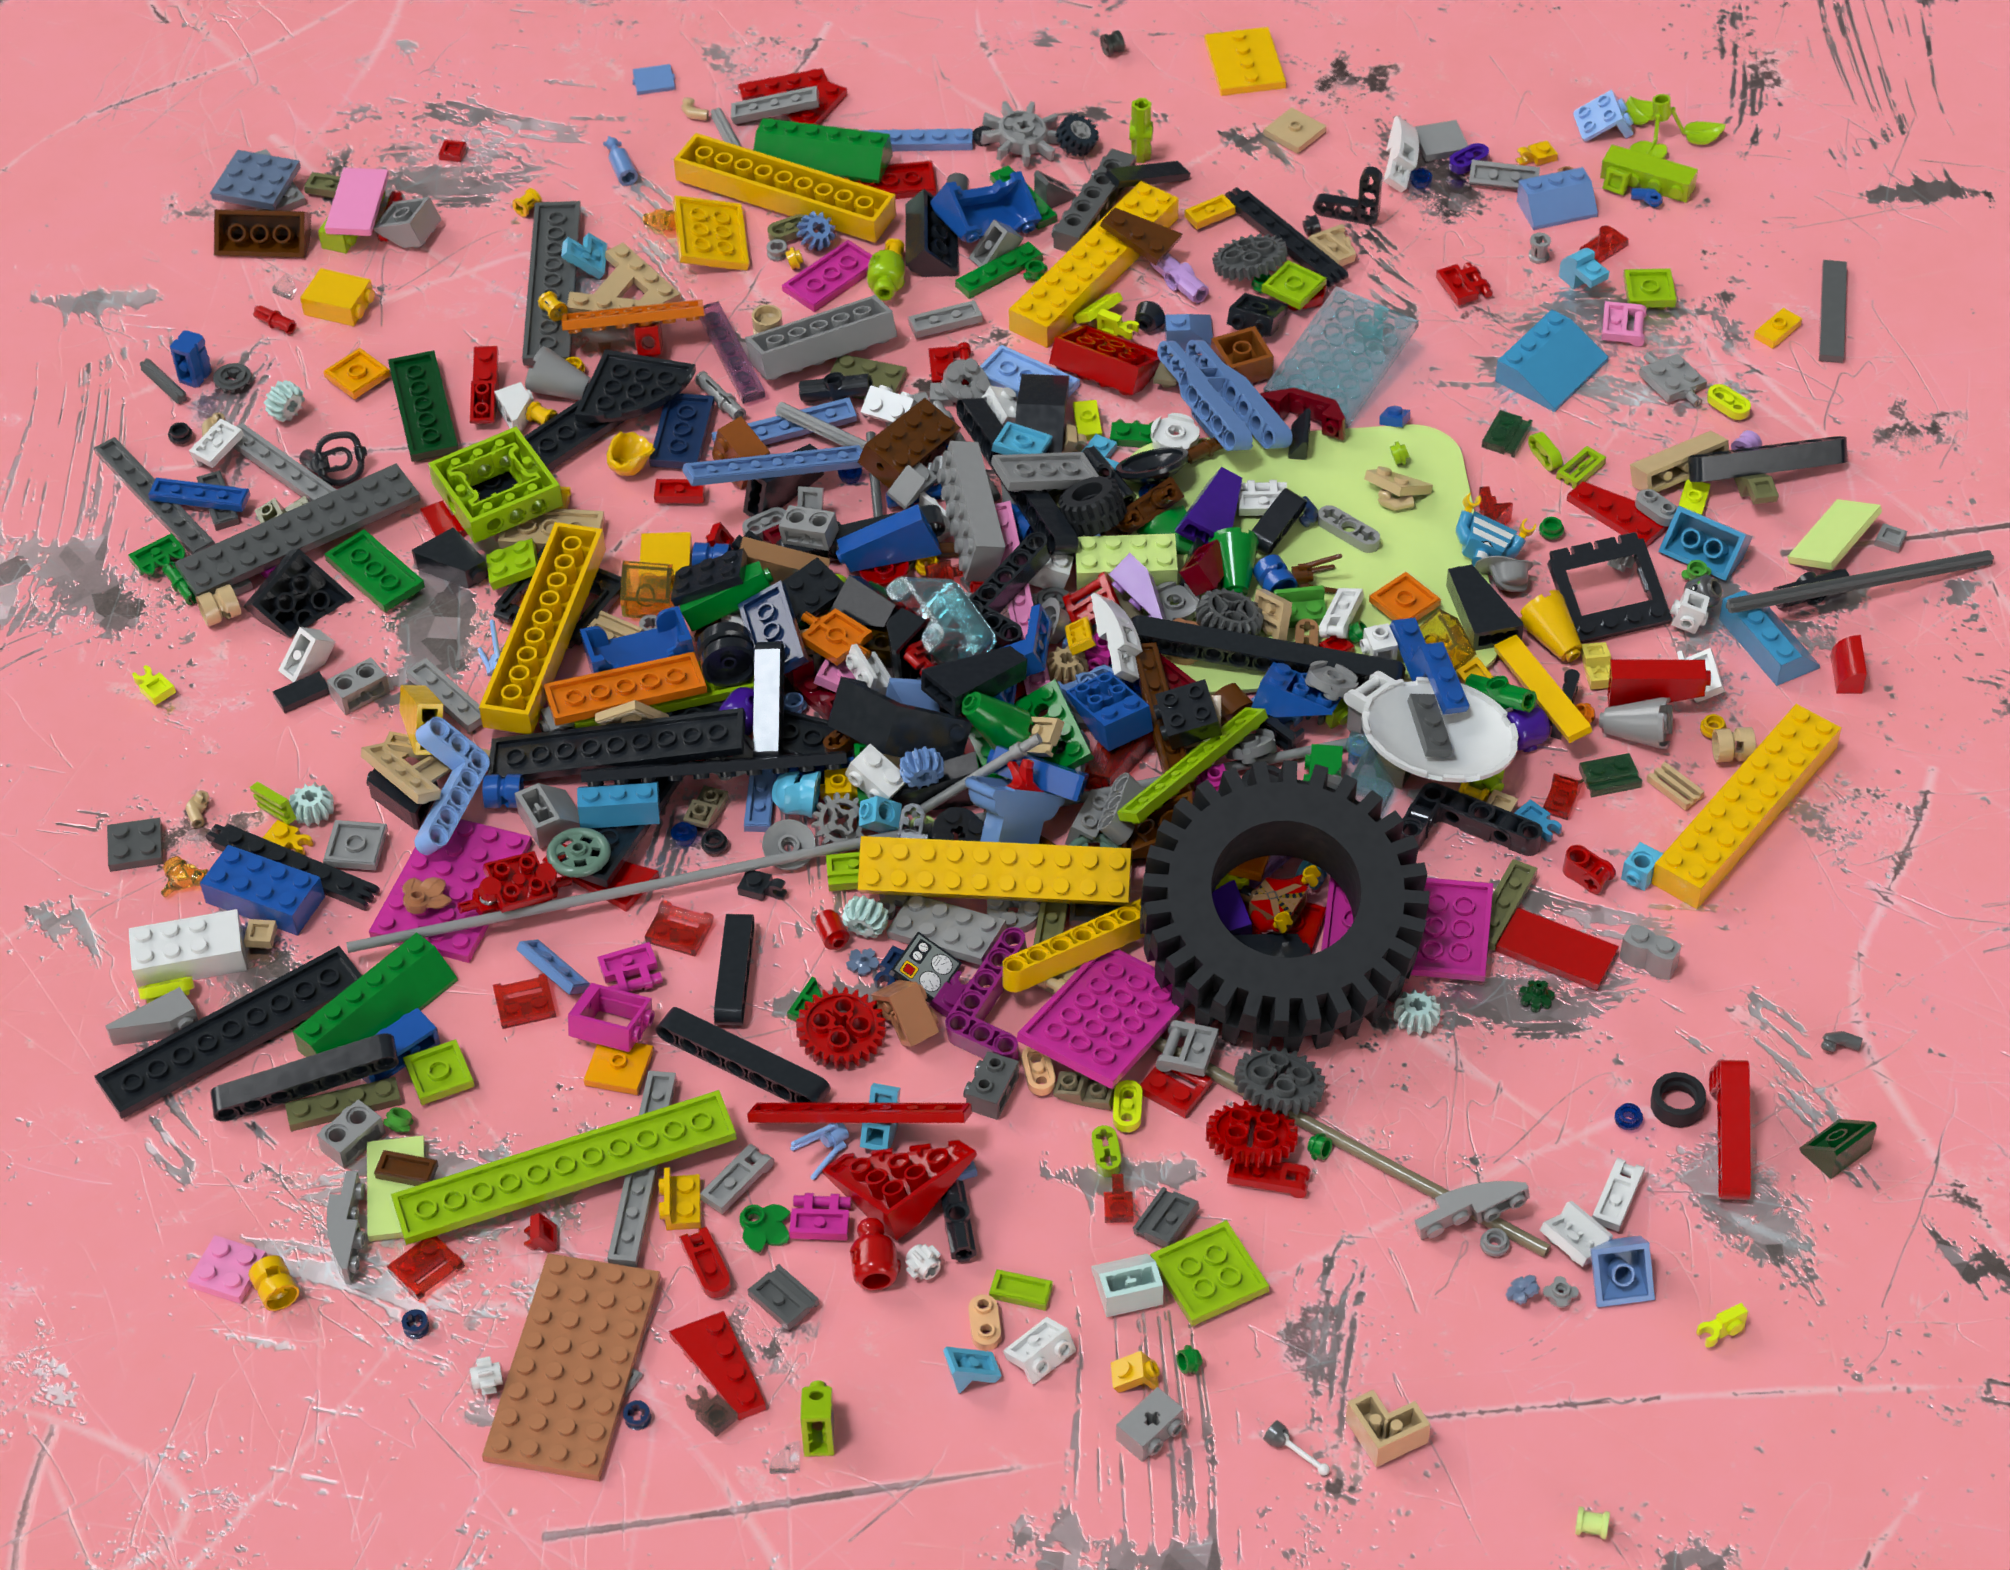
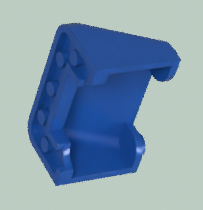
M1021 171L1012 172L1010 174L1011 179L1006 182H1002L999 179L992 186L962 190L960 186H957L956 181L948 182L930 202L934 213L962 241H967V243L981 239L993 220L1010 226L1016 232L1029 233L1036 228L1035 225L1042 219Z
M679 606L667 608L658 613L656 617L657 628L608 640L605 630L599 626L580 629L591 673L694 652L692 637Z

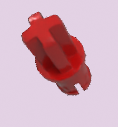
M262 305L254 308L253 316L267 323L270 328H278L287 334H292L295 331L296 321L281 315L280 311H272Z

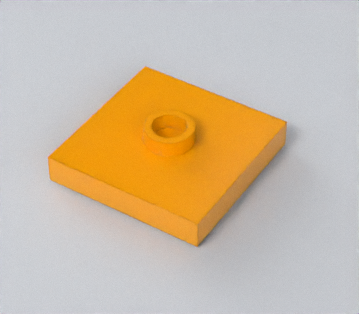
M361 348L353 351L323 371L326 379L353 399L361 396L391 376L390 369Z
M635 1043L630 1052L597 1044L584 1077V1086L638 1095L654 1053L653 1045Z

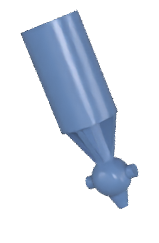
M608 136L607 141L603 142V146L610 150L608 159L619 183L623 186L634 184L638 179V174L628 152L624 148L619 147L622 145L621 141L619 142L616 138Z

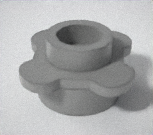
M1562 1276L1555 1277L1554 1282L1543 1289V1295L1549 1299V1302L1560 1308L1568 1306L1572 1298H1576L1579 1293L1578 1288L1569 1285Z

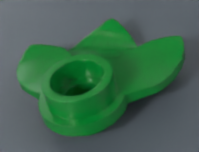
M755 1204L746 1206L739 1216L740 1226L744 1229L743 1241L747 1247L759 1253L763 1250L766 1243L772 1246H779L789 1242L788 1230L782 1222L789 1217L790 1211L777 1204H771L764 1208Z

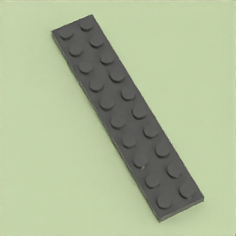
M580 201L535 203L522 353L523 365H535L536 361H533L542 346L550 348L564 359L571 357L572 334L568 333V330L563 331L562 319L560 321H552L548 316V312L539 308L538 300L543 293L552 291L557 295V299L567 305L569 293L576 290L577 266L568 263L565 259L561 258L563 241L567 237L579 243Z
M396 463L175 562L176 569L196 597L207 592L214 594L218 588L228 584L232 586L277 566L291 550L299 548L304 553L421 501L420 494Z

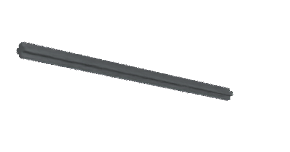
M1990 550L1729 598L1726 609H1728L1729 613H1738L1992 564L1994 555H1992Z

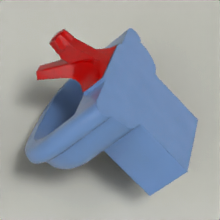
M1022 759L1020 766L1014 761L1007 763L1013 779L970 776L965 779V785L969 789L970 800L974 805L987 811L980 839L981 842L1039 844L1044 821L1052 819L1058 812L1059 806H1062L1065 802L1064 797L1041 790L1033 782L1034 761L1030 759Z

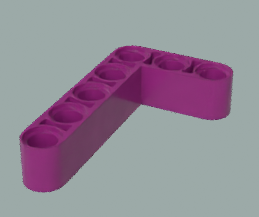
M1010 927L1001 934L945 1020L950 1043L984 1059L987 1051L1017 1061L1020 1060L1016 1037L984 1022L1004 991L1003 966L997 967V965L1003 964L1004 959L1027 948L1025 934L1020 928ZM971 1006H977L974 1009H969ZM958 1027H962V1028H963V1029H961V1030H954L955 1028H958ZM981 1038L987 1039L985 1041H978ZM1005 1049L1011 1050L1009 1052H1002Z

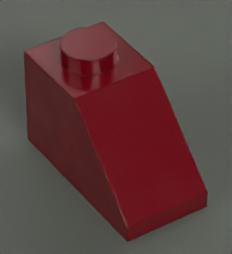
M1217 539L1198 547L1179 572L1195 597L1207 591H1213L1214 588L1218 589V583L1224 576L1220 543Z

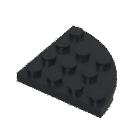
M605 349L575 411V421L587 423L614 422L648 414L671 401L686 388L696 373V365Z

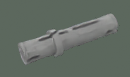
M701 371L696 375V384L709 396H714L715 402L721 411L727 412L733 420L740 416L744 419L746 411L736 402V398L732 394L726 393L707 372Z

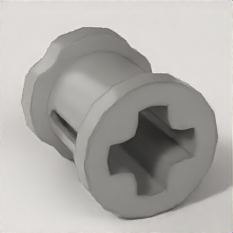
M1535 233L1530 238L1532 247L1528 257L1533 263H1545L1549 259L1548 247L1551 244V238L1545 233Z

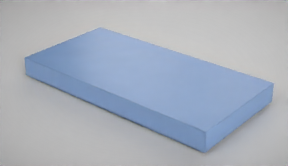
M1000 345L980 366L985 371L990 385L1001 388L1008 387L1016 393L1017 397L1022 374L1070 376L1068 398L1080 386V379L1003 345Z

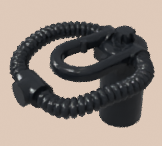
M339 431L323 436L318 441L319 443H317L315 451L306 449L299 457L302 466L318 473V476L329 485L341 487L356 481L362 475L365 469L364 458L367 456V449L361 445L359 438L353 432ZM348 438L354 444L355 457L358 461L357 470L344 479H332L328 476V473L348 469L352 464L353 456L351 451L343 446L335 447L325 452H322V447L328 441ZM337 452L346 453L347 461L345 464L330 467L329 455L335 456Z

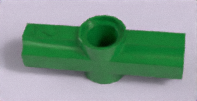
M1471 673L1466 678L1465 685L1486 694L1504 709L1510 707L1529 713L1535 708V701L1537 700L1535 691L1511 685L1505 676L1500 675L1486 678Z

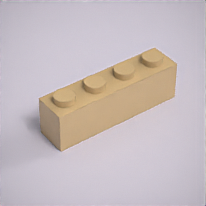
M1708 431L1630 464L1632 486L1640 491L1652 489L1659 492L1689 479L1688 456L1729 450L1728 439L1713 431Z

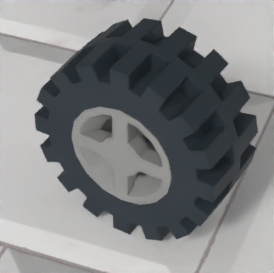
M1069 114L1057 128L1055 137L1058 138L1056 140L1057 143H1061L1060 147L1062 149L1065 148L1068 154L1071 152L1073 156L1078 154L1079 157H1083L1097 143L1099 132L1095 130L1096 126L1090 123L1091 120L1089 118L1086 120L1083 115L1079 117L1078 114Z

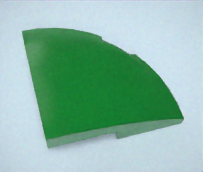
M1183 505L1155 516L1154 519L1137 530L1138 535L1175 534L1176 553L1179 555H1187L1193 544L1191 540L1175 533V528L1187 513Z

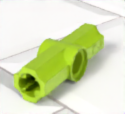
M1138 98L1132 101L1129 140H1131V154L1136 155V163H1145L1151 158V141L1153 139L1151 102L1146 98Z

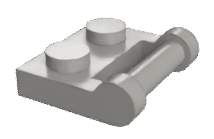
M1172 1021L1168 1029L1169 1037L1162 1055H1159L1157 1058L1156 1068L1162 1072L1175 1070L1205 1076L1219 1036V1029L1183 1021ZM1187 1036L1180 1057L1173 1056L1179 1039Z

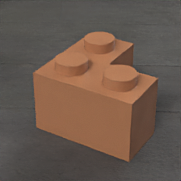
M897 980L870 994L873 1001H877V1009L883 1010L882 1017L892 1022L902 1046L912 1047L939 1033L937 1027L938 1018L934 1011L929 1009L926 1003V991L922 985H918V982Z

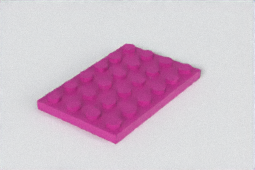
M460 819L448 843L434 853L423 855L416 847L414 848L369 929L370 937L478 916L479 914L476 910L460 914L457 903L472 900L473 889L478 888L481 881L486 878L483 871L484 863L527 853L532 845V837ZM431 877L445 880L446 888L442 894L452 899L450 904L439 909L427 908L421 914H412L406 910L403 904L405 894L402 888L407 880L417 878L423 882ZM489 924L425 937V939L436 947L441 956L469 963Z
M1331 876L1321 951L1336 943L1353 924V915L1349 901L1342 888ZM1427 878L1424 891H1429V906L1425 918L1427 921L1411 975L1485 982L1493 883Z
M1115 949L1084 963L1017 1033V1041L1113 1089L1170 1026V1023L1182 1012H1180V1008L1172 1003V984L1162 989L1160 988L1155 979V967L1119 949Z

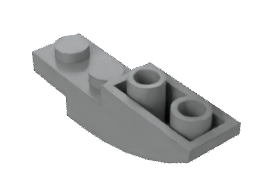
M346 1171L341 1195L329 1194L327 1205L329 1242L336 1266L345 1284H352L354 1273H358L360 1265L358 1253L359 1249H363L365 1244V1232L361 1231L358 1222V1202L364 1198L365 1186L364 1183L360 1182L358 1171Z
M1492 1181L1468 1185L1435 1197L1436 1210L1414 1220L1416 1231L1421 1240H1424L1428 1237L1431 1239L1439 1236L1445 1228L1453 1224L1457 1226L1465 1223L1471 1215H1474L1478 1224L1484 1221L1491 1222L1497 1219L1501 1212L1509 1208L1517 1209L1523 1206L1527 1199L1530 1198L1529 1187L1525 1182Z

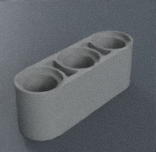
M1129 773L1121 774L1113 782L1097 826L1117 846L1122 845L1130 838L1135 824L1132 822L1120 821L1117 811L1145 789Z

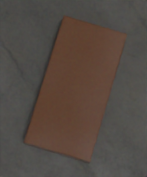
M383 1150L374 1175L376 1179L418 1186L433 1181L439 1165L435 1159Z

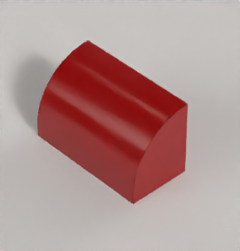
M1853 635L1840 640L1831 651L1830 656L1836 694L1863 693L1867 670L1861 635Z

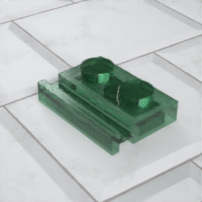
M1499 410L1482 440V448L1501 454L1506 452L1515 458L1532 428L1533 420H1522L1521 416Z
M1630 753L1581 762L1579 764L1580 774L1587 789L1590 790L1591 798L1637 789L1642 786V779L1638 776V770Z

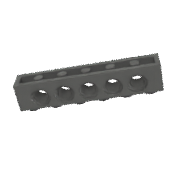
M1111 148L1107 156H1103L1097 170H1093L1090 180L1084 183L1078 197H1074L1068 211H1064L1061 221L1058 225H1054L1051 234L1052 238H1054V248L1068 252L1111 210L1126 187L1117 188L1105 176L1107 168L1136 165V155Z

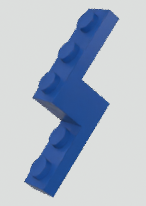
M1041 604L1031 607L1026 639L1007 645L1012 646L1027 658L1026 677L1042 672L1046 667L1052 621ZM1017 684L993 696V698L1014 705Z
M1416 618L1392 620L1390 628L1411 680L1416 681L1417 677H1428L1443 715L1467 712L1470 705L1444 643L1426 644Z

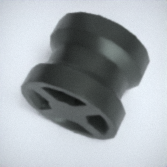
M1119 30L1113 31L1110 35L1103 34L1100 36L1101 48L1106 56L1112 55L1115 51L1122 52L1125 50L1124 38Z

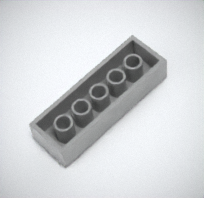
M876 295L745 337L750 363L766 380H774L789 372H799L804 367L810 365H820L825 360L834 357L841 358L855 350H865L868 346L876 343H886L891 338L897 337L893 311Z
M950 441L947 451L943 453L942 468L938 469L937 481L942 486L941 497L946 502V517L950 518V534L954 535V550L959 555V570L963 572L965 581H986L999 567L1005 550L1001 527L979 442Z

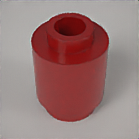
M827 909L816 916L815 927L827 949H840L844 947L850 935L840 915L834 910Z

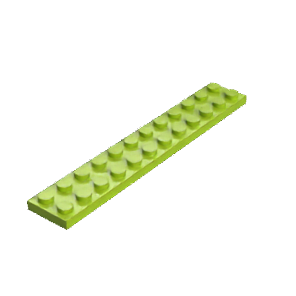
M720 1090L392 1193L391 1197L405 1243L409 1245L736 1140L737 1136Z

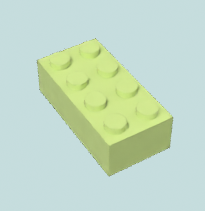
M1175 534L1078 537V550L1075 553L1077 591L1096 580L1102 572L1106 571L1109 575L1129 553L1153 575L1156 587L1170 581L1176 582L1177 585L1178 567Z

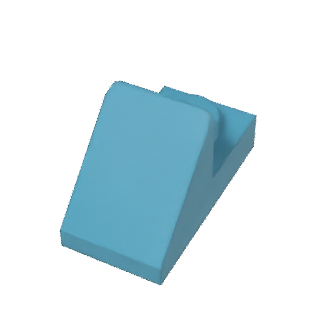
M945 1347L943 1350L958 1393H961L971 1381L996 1383L1002 1376L993 1352Z

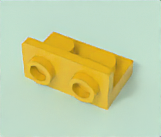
M670 1167L664 1168V1178H659L660 1196L664 1195V1202H659V1218L665 1219L666 1230L701 1228L700 1174L671 1176Z

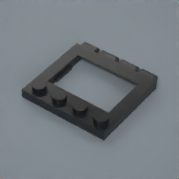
M1636 532L1619 535V544H1617L1615 537L1594 541L1595 549L1591 542L1571 546L1572 555H1570L1567 547L1549 552L1550 560L1547 565L1556 590H1559L1564 597L1581 644L1669 624L1673 620L1644 538L1639 539ZM1633 555L1637 565L1638 576L1649 600L1582 616L1566 570Z
M545 546L537 554L538 562ZM601 568L598 569L589 592L599 597L581 615L582 618L576 624L567 648L571 649L575 644L580 646L582 643L580 629L587 628L594 618L597 619L599 617L600 611L608 612L628 587L627 579ZM533 576L510 585L494 604L495 618L509 624L511 622L512 624L514 623L520 608L515 604L527 591Z

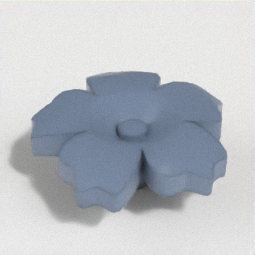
M872 948L864 949L862 954L858 949L851 951L850 961L846 962L847 969L853 973L858 971L859 976L870 974L871 970L878 969L880 964Z
M1527 1275L1524 1278L1521 1276L1511 1282L1512 1286L1507 1289L1505 1295L1508 1301L1514 1300L1515 1303L1522 1305L1527 1302L1528 1298L1538 1294L1540 1287L1537 1285V1278L1533 1275Z

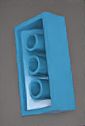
M1743 590L1723 598L1719 620L1776 686L1820 668V664L1770 607L1738 613H1729L1728 609H1726L1729 598L1750 595L1752 593Z

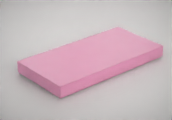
M343 168L325 225L326 234L371 236L389 178L387 169Z

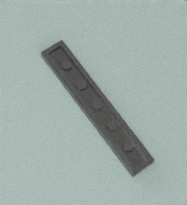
M1823 260L1819 361L1843 363L1847 262Z

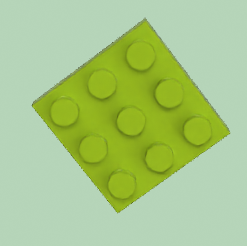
M1227 1220L1150 1254L1156 1261L1161 1279L1191 1326L1269 1292V1284Z

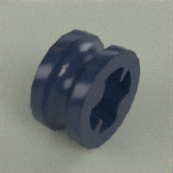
M419 1309L409 1310L402 1317L403 1331L408 1338L420 1339L429 1332V1321L424 1311ZM414 1322L417 1324L420 1322L421 1325L418 1327L416 1325L411 1326L410 1323Z
M632 1401L626 1405L623 1411L625 1423L630 1429L642 1430L651 1422L652 1417L649 1406L643 1401ZM635 1411H641L640 1420H634Z

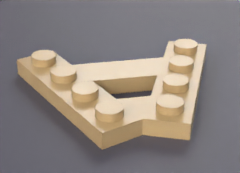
M623 242L605 251V259L616 269L594 294L570 292L567 313L681 301V293ZM633 284L644 293L640 300L622 298Z
M390 731L384 743L361 748V757L415 803L426 804L429 801L440 799L441 789L433 784V782L452 770L434 755H415L407 734ZM482 749L490 758V750ZM413 757L420 762L412 766L404 759Z

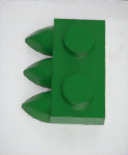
M1120 418L1116 422H1112L1110 439L1116 441L1117 446L1141 448L1152 443L1151 426L1154 421L1149 424H1141L1138 420L1132 423H1125Z
M171 533L128 554V557L141 576L144 574L153 575L156 568L164 567L166 563L170 565V561L174 559H183L185 557V549Z

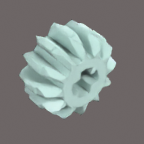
M278 381L276 386H271V391L266 394L267 399L264 401L265 411L278 421H291L294 415L298 416L299 409L303 408L301 405L305 401L303 391L291 381Z
M314 782L312 786H307L304 783L302 789L295 788L294 794L290 795L289 802L298 824L304 822L309 827L311 823H316L319 826L321 820L328 821L329 815L334 813V798L325 785L319 786Z
M864 895L861 898L853 896L852 900L845 904L842 911L844 925L848 927V931L855 932L857 936L863 935L865 938L869 936L877 938L885 930L888 923V910L883 907V904L874 901V898L868 899Z
M1415 988L1411 994L1403 992L1401 998H1398L1395 1002L1393 1015L1395 1021L1398 1022L1399 1030L1407 1028L1408 1035L1413 1031L1417 1032L1419 1036H1421L1423 1031L1431 1033L1433 1027L1439 1024V1015L1441 1013V1007L1439 1003H1436L1435 995L1427 996L1426 990L1422 993H1417Z

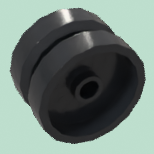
M720 622L707 627L700 634L697 641V650L702 674L707 682L719 687H734L747 682L754 675L755 649L752 634L747 627L735 622Z

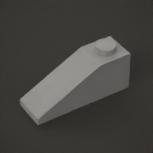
M178 987L107 1024L105 1027L111 1043L115 1046L164 1039L198 1021L194 1006L182 989Z

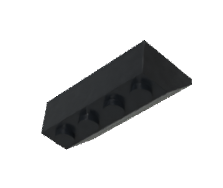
M923 189L905 204L906 266L909 270L916 272L922 277L956 276L958 274V236L934 213L930 202L935 196Z

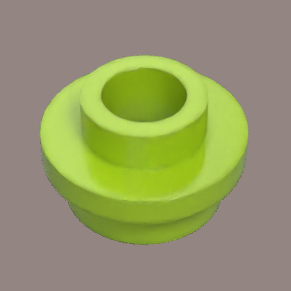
M1397 441L1395 445L1390 446V450L1395 464L1402 463V465H1405V459L1409 458V454L1405 444L1400 445Z

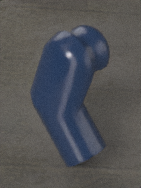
M1304 496L1302 498L1307 500V505L1303 510L1304 514L1298 520L1304 527H1309L1311 523L1314 524L1316 522L1318 509L1307 496Z

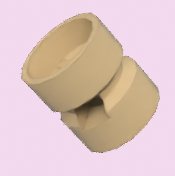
M769 304L755 308L752 312L753 335L782 326L781 310Z
M230 584L216 589L215 594L207 592L196 597L200 613L208 627L222 622V617L230 619L242 614L239 602Z
M1752 727L1736 728L1734 732L1730 728L1713 730L1712 751L1716 763L1732 762L1733 758H1736L1737 761H1746L1756 749V739Z

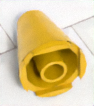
M1559 590L1549 591L1551 595L1545 598L1542 594L1535 597L1520 611L1522 614L1520 619L1524 624V628L1561 661H1574L1581 655L1580 651L1583 646L1563 595Z

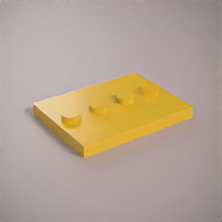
M1268 27L1204 34V43L1221 96L1286 88V80Z
M675 195L673 208L679 262L747 271L749 259L742 204Z

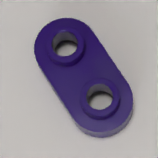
M1473 143L1455 152L1449 159L1450 170L1456 174L1469 172L1472 160L1488 161L1489 148L1481 143Z

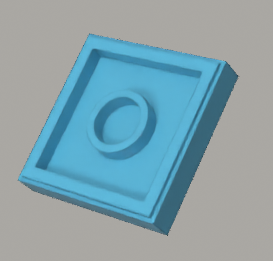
M1008 421L995 439L991 451L1003 455L1046 453L1051 445L1053 436Z

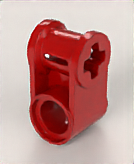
M1572 845L1567 849L1563 873L1567 878L1577 882L1587 891L1593 894L1600 893L1603 885L1616 876V870L1610 862L1600 858L1586 847Z

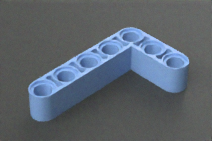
M433 717L416 730L418 743L452 770L441 790L440 799L436 800L415 837V847L423 855H430L448 843L490 765V759L485 751L441 717Z

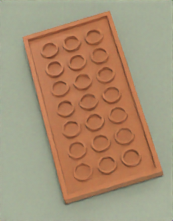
M547 1254L482 1453L483 1462L600 1481L624 1402L628 1381L631 1378V1372L637 1359L661 1279L660 1271Z

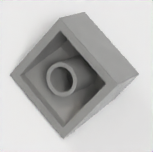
M430 197L393 202L373 229L376 233L402 248H418L425 244V240L435 231L436 226L442 219Z

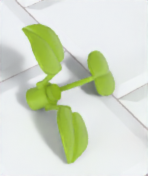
M1666 94L1654 96L1652 102L1629 96L1626 102L1628 110L1625 112L1629 113L1635 125H1644L1649 120H1655L1653 142L1639 141L1631 145L1629 149L1664 159L1667 155V146L1657 144L1659 123L1667 121L1671 114L1681 133L1687 135V141L1693 144L1703 145L1711 143L1725 129V124L1702 121L1688 123L1684 129L1676 114V108L1671 107L1670 96Z

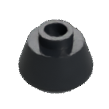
M1142 301L1136 307L1135 321L1139 323L1141 330L1150 332L1165 323V313L1159 304L1153 301Z

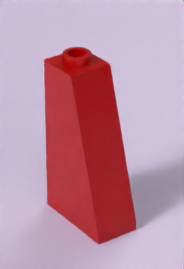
M1610 659L1607 690L1608 707L1661 697L1671 698L1669 703L1704 697L1706 686L1711 685V671L1706 670L1705 660Z

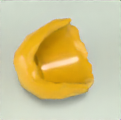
M620 431L614 436L609 445L607 465L618 475H636L645 466L655 448L645 437L639 436L635 432L623 433Z

